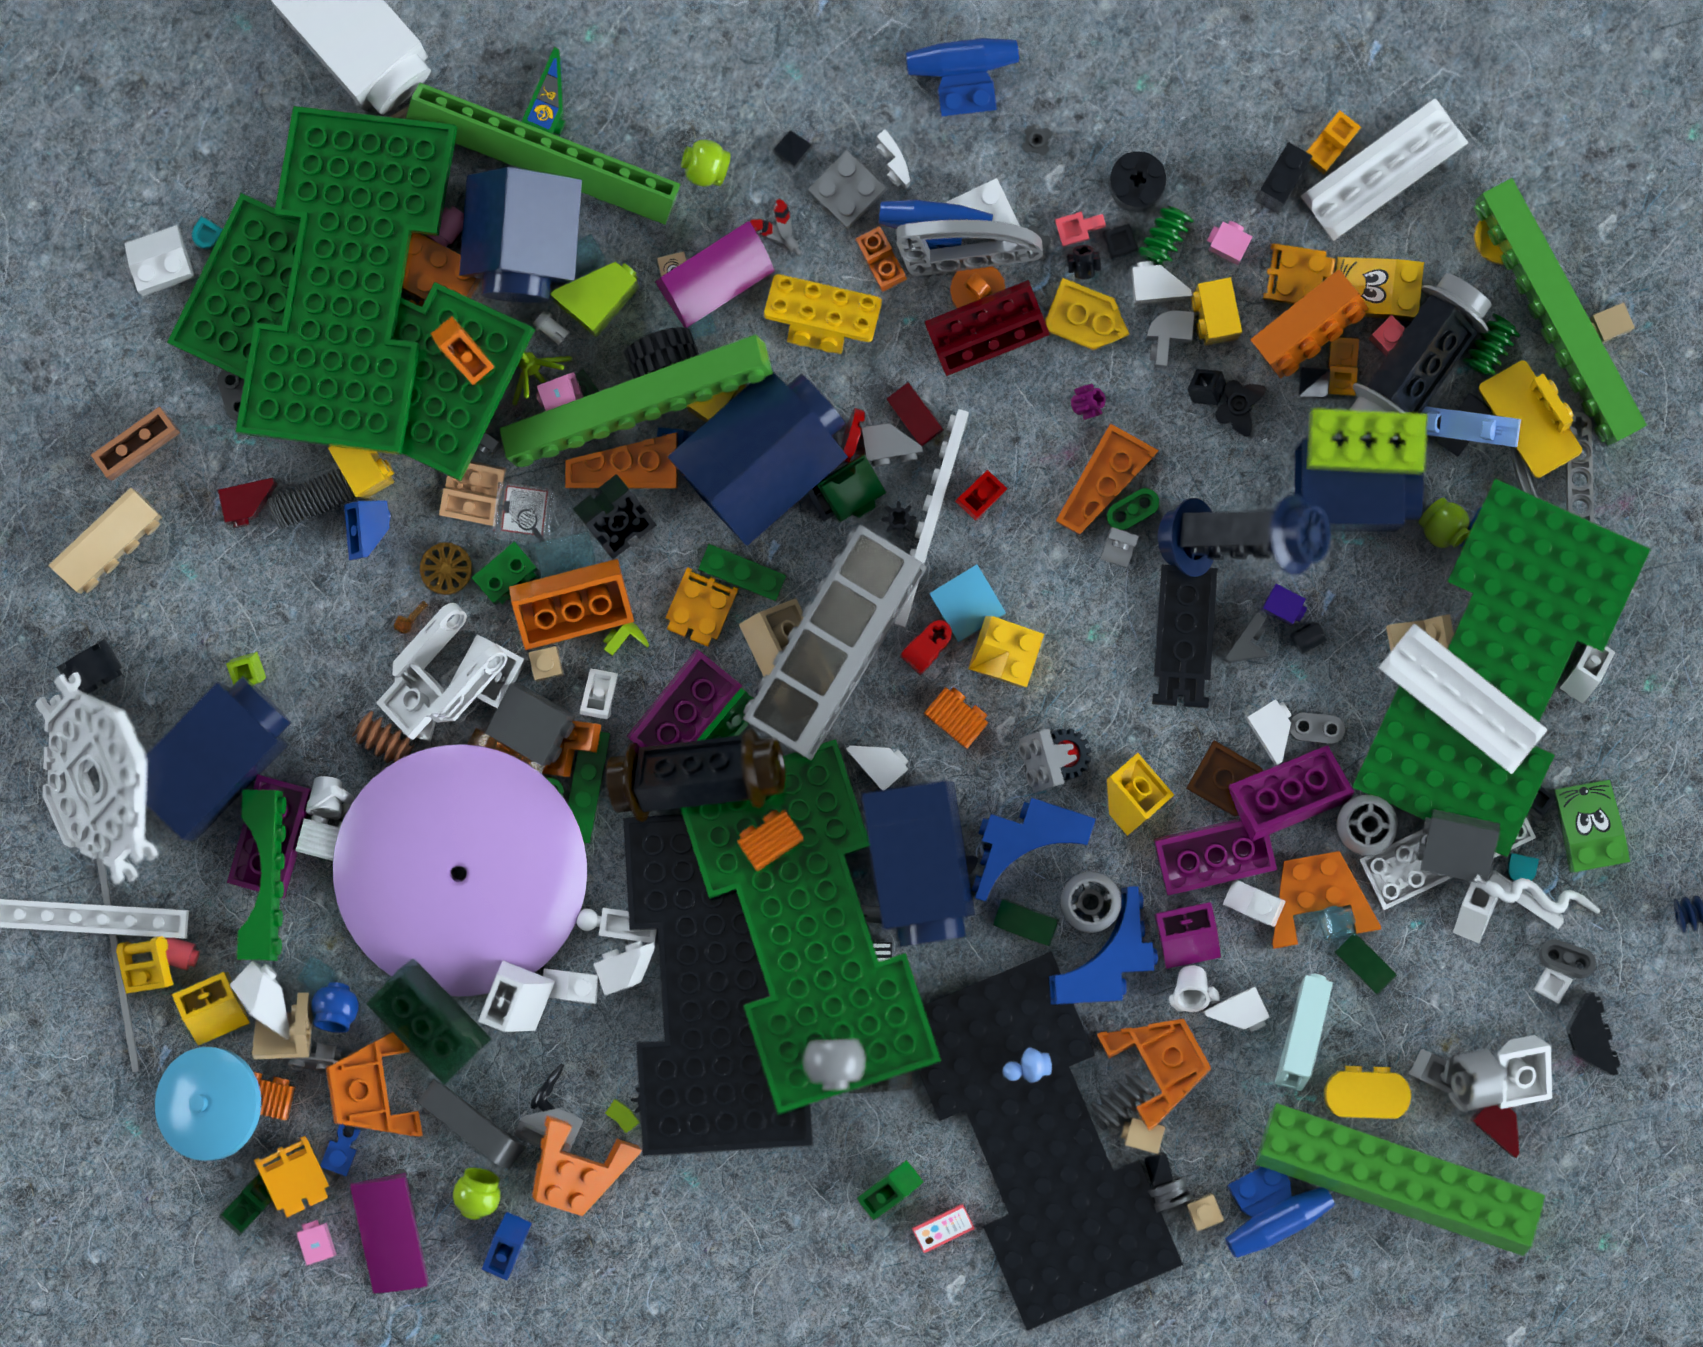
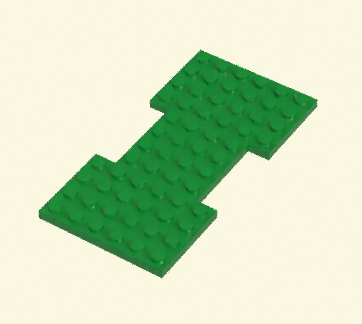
M293 106L274 214L277 217L301 219L282 326L256 322L254 324L236 433L366 451L402 454L420 344L393 339L412 233L439 236L458 129L456 125Z
M240 193L167 343L245 380L255 322L282 326L300 220L277 217L274 214L275 208ZM434 282L422 307L400 298L393 340L417 342L420 344L402 454L461 481L535 329ZM450 317H453L494 365V368L474 385L445 355L431 336V333Z
M1494 478L1447 582L1472 593L1447 650L1539 722L1576 642L1579 641L1601 652L1604 651L1651 549ZM1399 685L1352 787L1366 794L1381 797L1389 804L1424 820L1426 817L1431 818L1433 809L1500 823V833L1495 852L1508 857L1555 755L1534 746L1511 774Z
M836 739L822 743L811 761L797 752L785 755L786 779L784 791L782 794L767 795L765 803L761 808H755L750 800L681 808L709 899L735 890L737 891L770 993V997L746 1004L744 1008L778 1114L941 1062L906 953L878 961L844 856L869 848L870 843ZM777 810L780 813L785 810L803 836L804 841L757 872L738 845L737 841L741 839L739 834L752 825L756 829L764 824L763 818L772 811ZM857 1039L865 1054V1068L859 1080L848 1081V1089L823 1090V1082H811L804 1070L803 1057L806 1046L810 1041Z

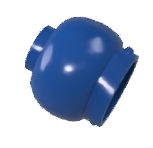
M330 982L328 986L316 991L311 1004V1012L314 1016L313 1025L315 1027L333 1033L349 1031L350 1024L357 1017L359 1001L356 995L350 991L348 985Z

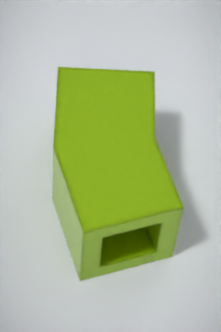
M616 1098L605 1112L606 1115L620 1125L625 1134L640 1123L633 1111Z

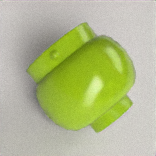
M698 140L692 147L687 146L681 160V168L685 169L687 180L694 185L701 187L721 186L728 171L731 154L729 151L722 150V147L712 140Z
M1444 497L1436 500L1423 513L1418 522L1424 529L1427 540L1439 548H1447L1451 545L1456 548L1468 537L1470 532L1467 529L1470 524L1469 516L1465 509L1457 503L1448 502Z
M472 1167L465 1169L463 1176L456 1182L452 1195L455 1206L464 1217L479 1220L496 1210L501 1197V1191L498 1186L499 1177L495 1173L483 1168Z

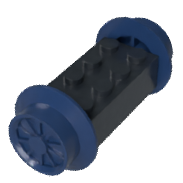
M1299 495L1284 497L1277 504L1275 510L1212 512L1209 506L1201 499L1189 498L1181 502L1176 510L1168 511L1163 516L1158 529V545L1163 559L1168 564L1177 566L1181 572L1190 577H1198L1205 574L1214 560H1224L1225 555H1230L1232 559L1246 560L1247 555H1253V558L1270 559L1271 554H1273L1276 563L1285 573L1299 575L1305 572L1311 563L1320 562L1327 554L1330 544V526L1326 514L1318 506H1310Z

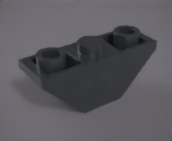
M1588 992L1584 994L1566 1027L1571 1049L1575 1057L1608 1075L1614 1076L1618 1074L1617 1068L1620 1067V1061L1617 1052L1611 1051L1609 1040H1612L1611 1030L1608 1023H1603L1601 1013L1604 1012V1006L1600 996L1596 997L1595 992Z

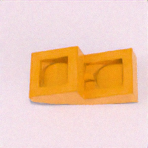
M1339 110L1306 151L1313 156L1309 163L1322 174H1325L1358 133L1361 126Z
M1340 336L1338 339L1330 341L1328 394L1356 396L1352 386L1354 383H1357L1359 338Z

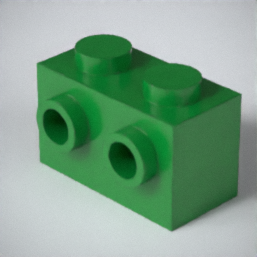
M514 541L476 573L472 579L493 604L497 605L500 602L504 605L511 599L509 587L533 581L536 578L534 572L538 568Z

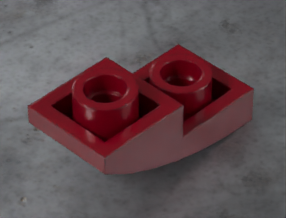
M909 382L886 398L921 446H924L944 430Z

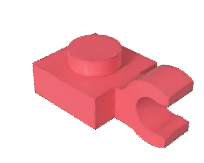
M1081 211L1055 219L1062 247L1090 240L1088 231L1106 227L1103 214L1084 219Z

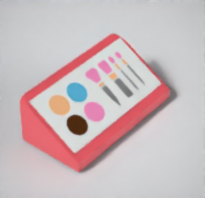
M963 1203L912 1227L924 1253L975 1229Z

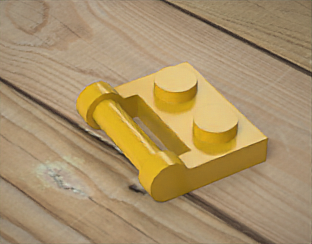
M153 937L151 941L132 944L130 942H121L117 945L116 953L126 994L166 988L173 985L166 955L168 942L165 937ZM151 952L153 960L133 963L132 956L134 954Z

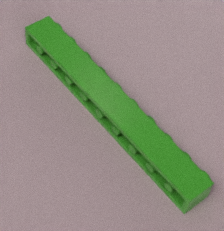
M419 83L409 104L406 119L456 125L458 128L456 144L523 170L581 179L582 193L639 214L652 221L666 225L674 207L680 183L436 88Z
M755 334L500 428L506 459L517 467H526L543 457H554L562 450L579 448L584 445V442L606 438L610 433L620 429H631L637 423L645 420L658 419L661 417V414L669 411H680L691 403L708 401L713 395L735 391L743 384L760 382L765 376L773 374L766 344Z

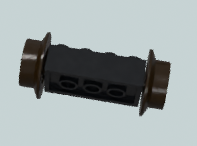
M747 729L744 735L648 747H640L637 743H631L627 747L625 755L609 758L606 769L607 790L614 811L617 813L632 811L635 818L640 822L648 818L650 811L750 800L755 808H761L765 803L767 795L783 793L786 779L784 756L779 741L775 737L760 739L754 729Z

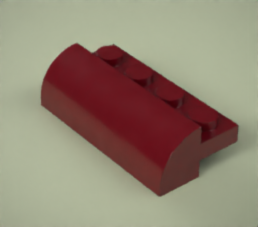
M1029 280L924 321L946 376L1050 335Z

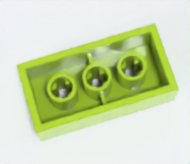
M1312 409L1309 412L1307 469L1421 475L1425 471L1427 414ZM1340 434L1341 438L1345 439V442L1341 444V447H1338L1331 437ZM1365 435L1369 436L1370 440H1373V444L1369 448H1365V443L1360 442V439H1363ZM1394 437H1397L1398 441L1402 443L1398 450L1394 449L1393 444H1389V440H1392Z

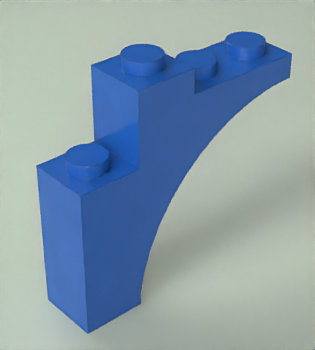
M1031 798L1029 803H1023L1019 818L1024 819L1022 824L990 814L989 819L983 818L978 834L983 835L982 842L992 846L990 850L986 848L984 850L980 864L984 865L985 868L982 877L976 875L971 890L976 892L975 899L986 902L990 890L1001 873L1017 858L1031 850L1057 843H1073L1087 846L1096 818Z
M1138 886L1121 888L1120 913L1110 937L1101 950L1075 970L1061 975L1049 976L1051 1005L1123 1001V995H1126L1127 986L1125 978H1122V973L1154 971V965L1158 963L1157 949L1153 948V942L1142 943V938L1145 936L1144 921H1140V909H1143L1144 901L1143 894L1139 893Z

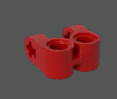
M933 621L901 652L900 658L917 674H923L949 644L952 635L951 627L945 621ZM943 629L945 631L943 635L945 639L938 638L936 643L932 641L933 630L940 631Z

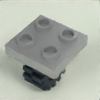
M1065 728L1050 733V729H1046L1018 739L1020 743L1018 747L1019 754L1025 761L1027 768L1026 779L1029 786L1032 787L1033 793L1064 784L1065 780L1076 778L1088 769L1089 766L1086 763L1091 762V757H1087V754L1091 753V747L1086 749L1085 745L1089 742L1087 739L1081 740L1083 735L1080 732L1074 733V729L1066 730Z

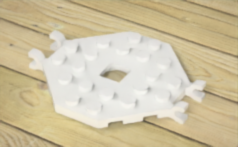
M78 672L73 673L69 677V682H67L64 675H59L54 682L64 698L61 700L59 695H54L50 700L51 705H49L45 697H41L35 703L45 719V731L49 732V746L44 747L43 769L48 770V784L43 785L42 796L64 845L77 847L80 849V853L92 859L99 858L103 860V864L111 869L114 884H119L124 879L123 874L126 875L129 882L134 881L138 877V873L131 864L125 863L124 859L131 852L134 863L142 860L144 857L142 852L146 854L148 860H153L158 855L155 846L144 840L146 758L144 751L138 743L133 726L129 722L125 711L79 691L78 687L81 684V679ZM93 765L98 769L100 776V790L97 794L87 773Z

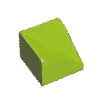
M258 652L233 658L226 663L233 685L242 676L253 685L261 683L266 678Z

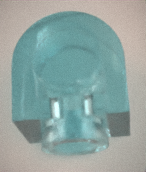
M1338 906L1327 907L1322 910V914L1318 917L1324 939L1327 941L1340 939L1355 933L1352 924H1355L1356 921L1350 907L1346 909L1338 908Z

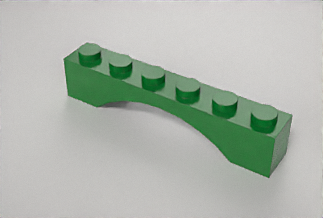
M242 790V819L249 827L257 843L261 858L262 876L255 906L247 921L238 930L237 960L278 961V955L282 952V940L278 938L279 927L283 923V912L279 910L280 898L284 894V885L280 881V874L285 865V857L281 853V843L285 841L286 836L285 826L282 825V814L286 812L287 802L286 798L283 797V792L277 790Z

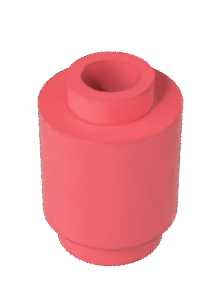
M166 938L168 942L166 950L168 964L188 971L190 966L195 967L200 951L196 950V944L178 938Z

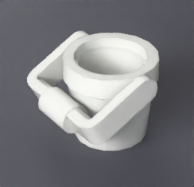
M327 776L316 777L309 801H307L306 812L310 815L338 820L347 814L355 798L351 793L342 788L341 780Z
M1189 965L1179 971L1174 995H1169V1001L1176 1011L1198 1012L1207 1006L1219 1004L1220 997L1219 992L1213 986L1208 987L1204 969L1199 966Z

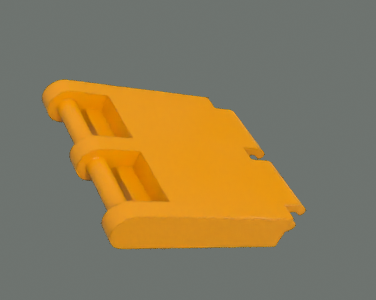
M1271 244L1270 250H1273L1271 267L1267 268L1269 280L1267 293L1263 294V299L1289 304L1297 303L1321 284L1323 278L1327 279L1334 273L1336 259L1326 257V251ZM1278 252H1281L1279 269H1276ZM1277 276L1275 294H1272L1274 278Z
M687 567L665 617L670 620L667 630L685 637L688 629H692L693 633L690 640L709 647L712 638L718 640L739 588H729L715 582V578L710 577L708 579L692 572L693 569ZM689 577L694 578V579H696V580H698V581H701V582H703V583H706L707 585L704 586V585L699 584V583H697V582H695V581H692V580L689 579ZM712 587H715V588H717V589H720V590H722V591H725V592L729 593L730 596L725 595V594H723V593H721V592H718V591H716V590H713Z
M305 1135L300 1137V1141L284 1149L281 1146L277 1148V1152L261 1160L259 1157L254 1159V1163L276 1210L283 1209L286 1217L305 1209L301 1201L306 1198L309 1206L328 1198L324 1188L329 1187V1184ZM301 1146L304 1147L303 1149L289 1156L286 1155V1153L293 1151ZM278 1157L281 1158L280 1160L266 1167H263V1164L270 1162Z

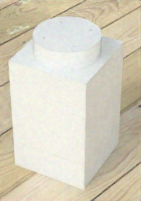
M270 0L279 15L365 112L372 106L380 114L390 112L407 100L415 92L419 83H424L430 75L431 70L424 63L428 56L421 42L384 0Z

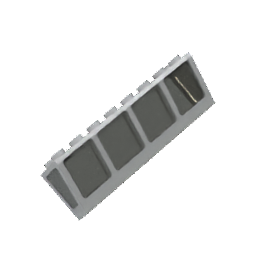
M859 525L857 530L853 529L846 540L847 547L842 554L839 553L835 557L831 566L833 568L828 578H824L817 588V597L813 603L809 602L802 613L804 617L799 627L795 626L788 636L789 643L787 647L776 655L773 661V670L770 675L763 677L758 687L760 690L755 700L751 699L744 709V714L746 715L743 719L768 736L777 738L780 743L810 761L927 569L922 562L862 525Z

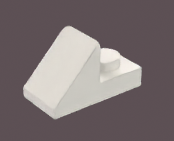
M590 668L580 708L581 715L603 719L610 717L618 673Z

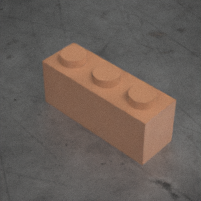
M159 406L91 454V457L106 478L113 481L180 434V431L166 411Z

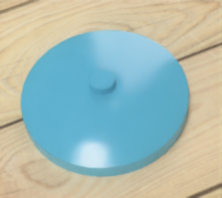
M216 1047L195 1048L177 1057L162 1075L155 1097V1115L163 1137L175 1151L195 1160H219L237 1152L252 1136L261 1111L260 1088L250 1066L235 1053Z

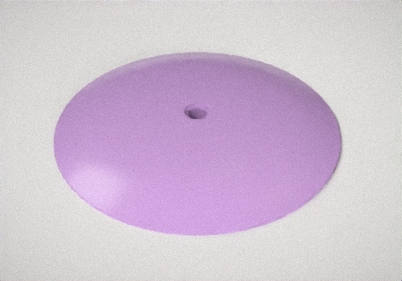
M444 745L431 747L403 757L386 767L361 790L351 804L342 822L334 849L333 883L336 900L346 927L357 945L367 957L393 978L411 987L438 995L475 996L490 993L502 961L535 973L558 952L567 940L581 911L586 890L587 859L584 841L574 814L563 796L552 783L527 763L504 752L482 746ZM455 866L464 867L467 871V876L463 879H456L452 875V868Z

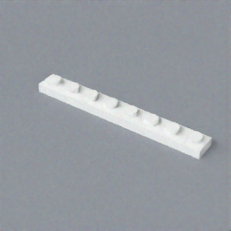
M958 409L956 416L952 414L950 416L947 431L951 432L949 442L943 441L939 457L943 458L941 469L935 468L930 483L936 486L933 496L927 494L922 510L927 512L925 523L919 521L915 538H919L917 549L911 548L909 555L923 564L927 557L969 412ZM918 584L895 620L894 626L905 629Z
M0 899V927L151 937L163 936L187 939L189 910Z

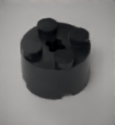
M1141 151L1126 153L1116 161L1112 168L1108 184L1109 190L1115 202L1122 209L1130 212L1147 210L1160 200L1165 189L1166 173L1164 166L1156 157L1149 153ZM1138 176L1141 177V182L1143 183L1139 187L1133 186L1134 181L1130 179H1135Z
M106 639L101 640L56 667L59 673L65 676L67 682H69V677L73 673L78 672L81 679L78 690L85 694H90L98 689L96 683L100 680L105 685L122 675L120 671L122 665Z

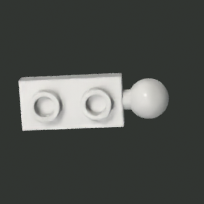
M586 908L582 909L577 917L576 924L581 930L590 931L595 927H600L599 936L647 943L653 942L655 944L657 929L629 930L628 911L603 908L602 916H598L594 910Z

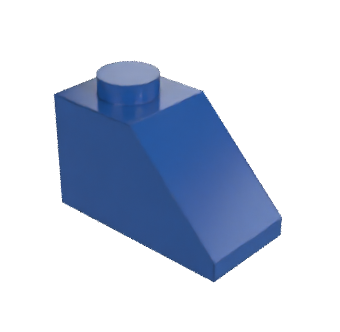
M387 500L356 501L344 505L349 560L368 557L390 529L389 522L391 516Z
M506 1212L494 1235L482 1270L508 1281L532 1223Z

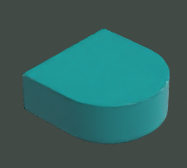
M200 216L192 230L193 242L201 249H213L223 228Z
M1510 853L1507 867L1508 876L1512 881L1521 878L1532 881L1537 872L1539 859Z

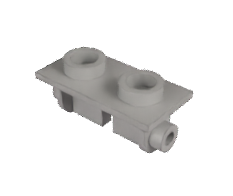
M310 1043L309 1057L283 1058L284 1066H288L292 1070L303 1071L305 1068L327 1075L326 1067L341 1060L342 1050L337 1049V1046L317 1044L316 1053H311L312 1043Z

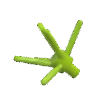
M525 351L518 364L522 371L512 404L514 406L517 405L522 388L524 398H529L528 376L534 375L541 384L547 382L538 371L540 366L563 370L564 365L557 363L572 361V357L536 358L532 352Z

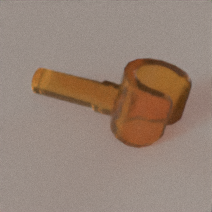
M422 601L410 613L408 618L399 615L394 623V629L403 634L408 633L418 615L428 604Z

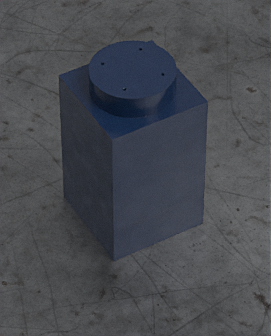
M773 372V374L765 376L762 381L750 383L667 457L708 507L747 547L848 457L832 437L846 423L823 394L803 374H799L792 382L786 385Z
M244 676L231 688L216 682L145 755V804L182 840L195 842L242 794V790H245L256 779L257 775H260L288 746L279 735L291 724V721Z
M945 780L862 794L883 929L896 928L899 947L966 937L963 917L974 916L975 909L955 783Z

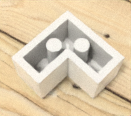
M997 178L946 202L993 214L992 221L1020 226Z

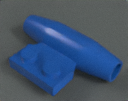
M979 38L934 44L907 52L908 75L942 77L938 87L941 117L997 110L994 82L987 71L1019 62L1017 40Z
M922 200L881 202L879 215L880 225L894 229L904 224L927 221L993 220V214L963 205ZM962 238L928 239L926 242L929 249L932 250L961 246Z
M1260 1167L1227 1186L1240 1211L1251 1217V1219L1227 1236L1225 1242L1234 1258L1269 1248L1311 1225L1335 1206L1334 1200L1328 1189L1323 1187L1292 1196L1291 1182L1287 1175Z

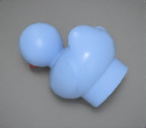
M1030 1047L1024 1051L1021 1065L1013 1061L1005 1064L1003 1075L1010 1081H1016L1023 1076L1026 1081L1034 1083L1039 1081L1042 1076L1051 1074V1059L1048 1053H1040L1038 1050Z

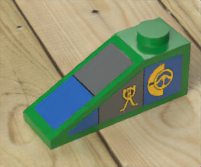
M554 47L521 122L560 136L566 120L563 119L560 50Z

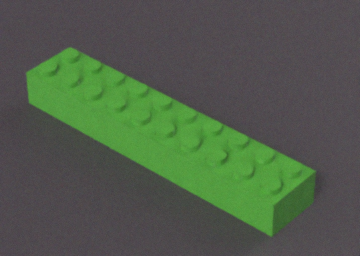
M1513 178L1482 193L1475 200L1476 206H1474V210L1481 221H1486L1490 229L1487 233L1494 246L1499 245L1503 253L1501 260L1507 270L1512 269L1517 278L1514 280L1517 290L1521 295L1525 294L1530 304L1527 305L1529 312L1535 320L1539 319L1543 326L1541 333L1548 344H1553L1557 352L1554 356L1558 365L1562 369L1566 368L1570 376L1568 383L1574 393L1579 392L1584 402L1581 403L1583 411L1589 418L1592 417L1597 427L1594 429L1599 440L1602 443L1606 442L1609 446L1647 426Z
M1278 1103L1275 1104L1269 1114L1255 1161L1256 1165L1521 1256H1524L1532 1247L1545 1199L1544 1194Z

